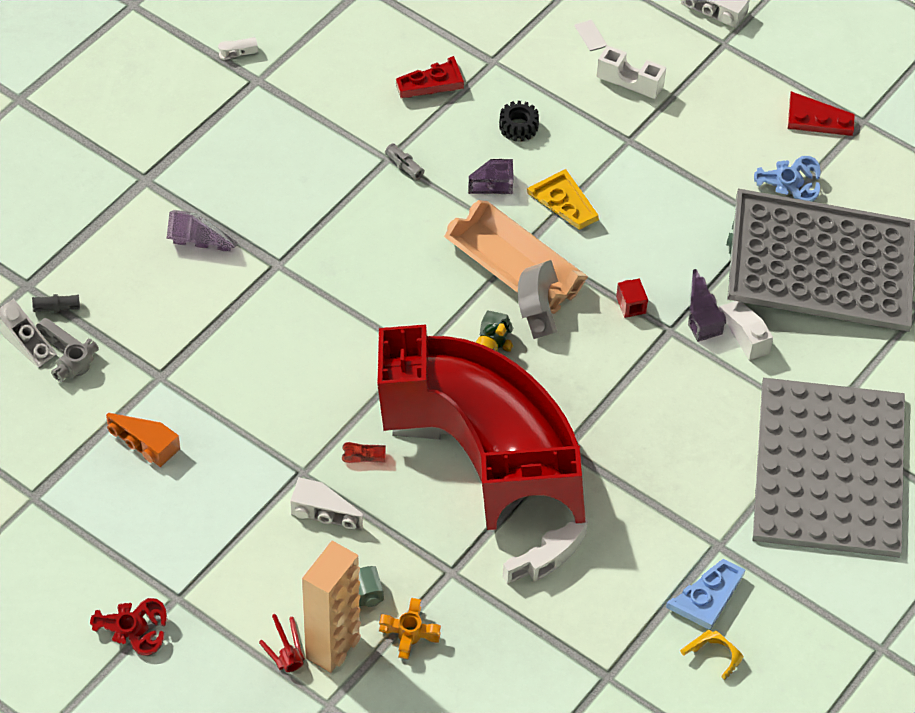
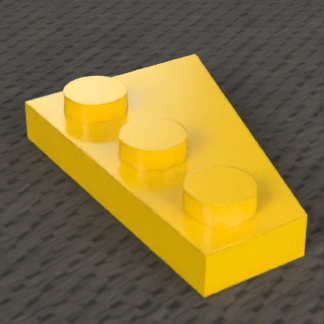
M566 169L527 188L529 195L579 230L599 220L598 213Z

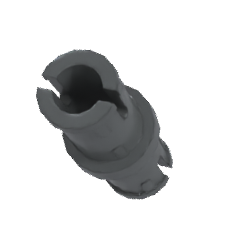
M53 294V296L32 297L33 312L54 311V313H58L59 310H79V294L70 296Z

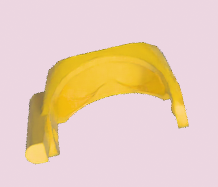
M707 630L680 650L681 654L685 656L691 651L697 652L707 642L710 644H722L729 648L732 652V661L721 676L724 680L733 673L732 671L735 670V667H738L744 658L742 653L716 630L714 632Z

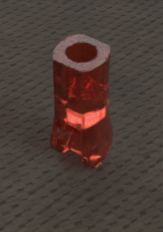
M346 442L342 446L344 450L342 461L346 463L385 462L386 445H363Z

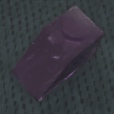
M490 159L469 175L468 194H513V159Z

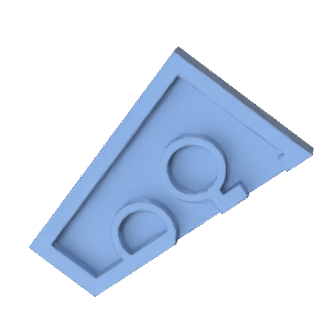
M722 559L705 572L697 582L683 589L679 596L669 600L666 608L711 630L743 578L745 569Z

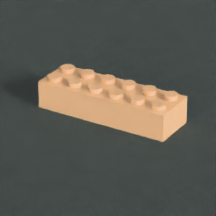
M334 541L329 543L302 578L306 659L332 673L336 666L343 664L348 650L351 647L354 648L361 638V634H359L361 624L359 613L361 609L359 608L360 567L358 555Z

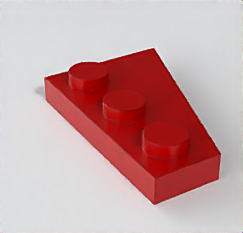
M455 57L447 58L448 62L440 65L438 62L434 63L428 70H416L396 78V87L400 98H411L413 96L464 89V81Z
M790 92L787 129L853 136L855 114L801 94Z

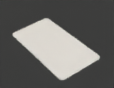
M592 20L574 25L590 51L607 46Z

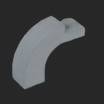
M552 260L524 269L518 282L520 312L522 319L527 317L533 339L557 332L548 302L549 287L551 284L558 282Z

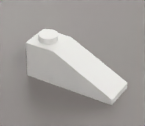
M738 301L719 306L722 316L749 361L770 354L773 336L764 321L743 302Z

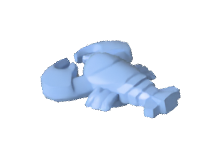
M811 156L799 157L791 167H788L789 161L784 160L776 163L777 170L764 172L762 167H759L757 172L754 173V182H757V186L761 187L766 182L776 186V192L787 195V190H790L795 199L814 202L819 196L820 183L816 182L815 189L812 191L810 190L812 183L806 184L799 190L804 184V179L799 171L811 179L813 175L810 171H813L816 179L820 178V164Z

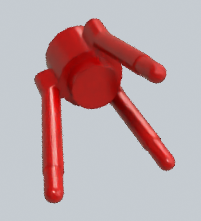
M273 614L272 618L284 648L279 651L280 656L278 657L263 640H260L259 644L275 661L279 670L284 669L285 672H294L303 666V661L305 660L301 651L294 617L291 616L289 620L295 648L289 644L277 615Z

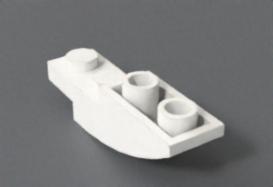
M585 518L586 523H576L573 520L565 527L547 532L542 536L541 547H534L524 555L508 559L503 564L502 577L505 582L509 584L527 575H530L533 582L556 570L567 561L583 541L587 531V519Z

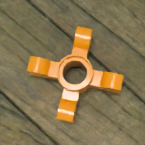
M411 598L409 611L402 614L399 619L381 614L379 631L382 633H398L400 639L398 658L409 659L411 646L417 643L420 638L439 643L441 626L438 624L427 625L421 623L419 616L421 599ZM407 627H413V628H415V629H413V630H407V629H405V628H407Z

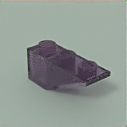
M179 210L169 212L166 239L173 240V244L186 245V242H193L195 247L208 248L209 245L217 246V250L231 251V248L238 246L237 241L197 213Z
M694 269L690 287L688 326L697 342L722 335L724 325L726 324V316L723 311L719 310L715 296L708 291L704 277H700L697 269Z

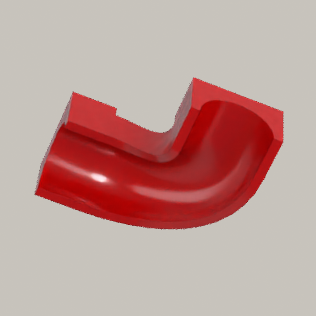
M426 324L379 328L377 385L383 431L436 427L451 434L468 454L482 482L487 530L497 529L498 517L506 506L517 499L533 495L548 496L561 501L572 511L576 523H586L580 446H578L574 431L558 404L532 375L503 354L482 344L449 336H428Z

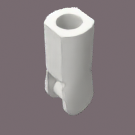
M255 37L237 41H223L218 45L220 50L219 57L222 60L258 53Z

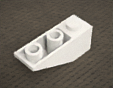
M681 0V4L734 28H737L747 15L750 0Z
M14 298L0 308L1 334L37 368L57 355Z
M298 477L290 500L291 515L301 519L318 520L324 524L341 525L347 529H363V513L324 483Z

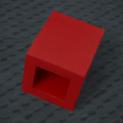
M640 278L618 282L616 298L624 318L646 314L648 298Z

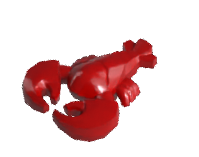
M156 598L143 600L133 612H130L132 603H121L117 606L118 614L113 613L103 616L100 610H95L94 615H91L90 625H92V631L98 632L103 627L106 630L115 632L112 641L126 644V637H128L133 649L139 655L149 656L156 653L164 641L163 631L159 632L158 637L154 641H152V638L156 635V631H151L140 639V636L149 629L147 621L143 618L145 614L155 625H158L156 620L158 615L161 618V626L164 627L168 620L164 604Z

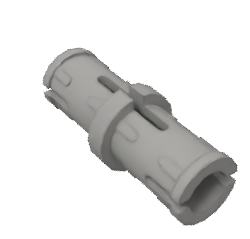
M391 143L386 148L385 154L397 163V167L400 170L406 171L414 180H419L423 176L424 169L413 161V157L410 154H405L394 143ZM400 157H401L405 162H407V163L409 164V166H408L406 163H404V162L400 159Z

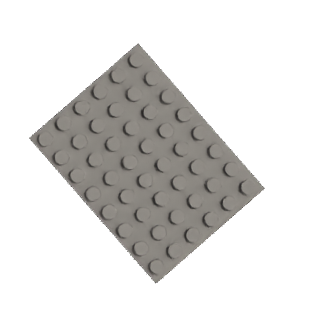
M738 188L727 300L910 332L912 327L915 220Z
M763 377L752 541L900 558L902 553L905 393Z

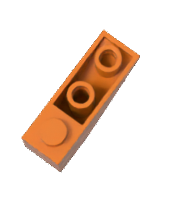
M113 413L106 414L108 431L113 436H119L123 439L129 448L136 449L142 453L144 458L150 463L154 462L161 467L180 450L179 435L161 422Z

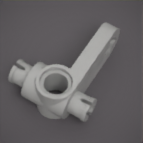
M47 318L42 319L36 325V328L43 337L64 353L57 360V367L51 371L52 376L56 380L58 379V382L62 383L66 377L72 379L75 376L83 375L89 370L90 363L94 360L93 354L99 350L98 345L94 341L92 342V339H87L82 344Z

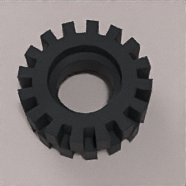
M512 101L510 106L508 104L504 105L499 119V129L503 136L506 135L507 139L513 137V141L516 142L517 138H520L522 142L525 137L529 140L531 135H536V131L538 132L539 114L534 105L529 106V102L526 101L524 104H521V101H518L517 104ZM514 119H523V120H525V121H527V122H525V123H515V122H513L512 120H514Z

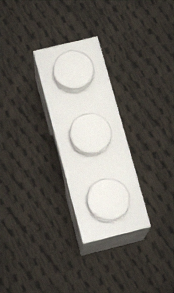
M607 45L598 59L597 78L656 99L665 83L666 67L646 60L641 69H636L627 62V52Z

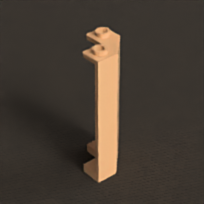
M478 200L469 210L468 217L466 219L455 218L452 220L444 235L450 242L517 293L519 278L524 269L552 260L558 282L551 284L548 290V302L552 314L561 309L559 304L566 298L572 300L588 278L586 274L488 201Z

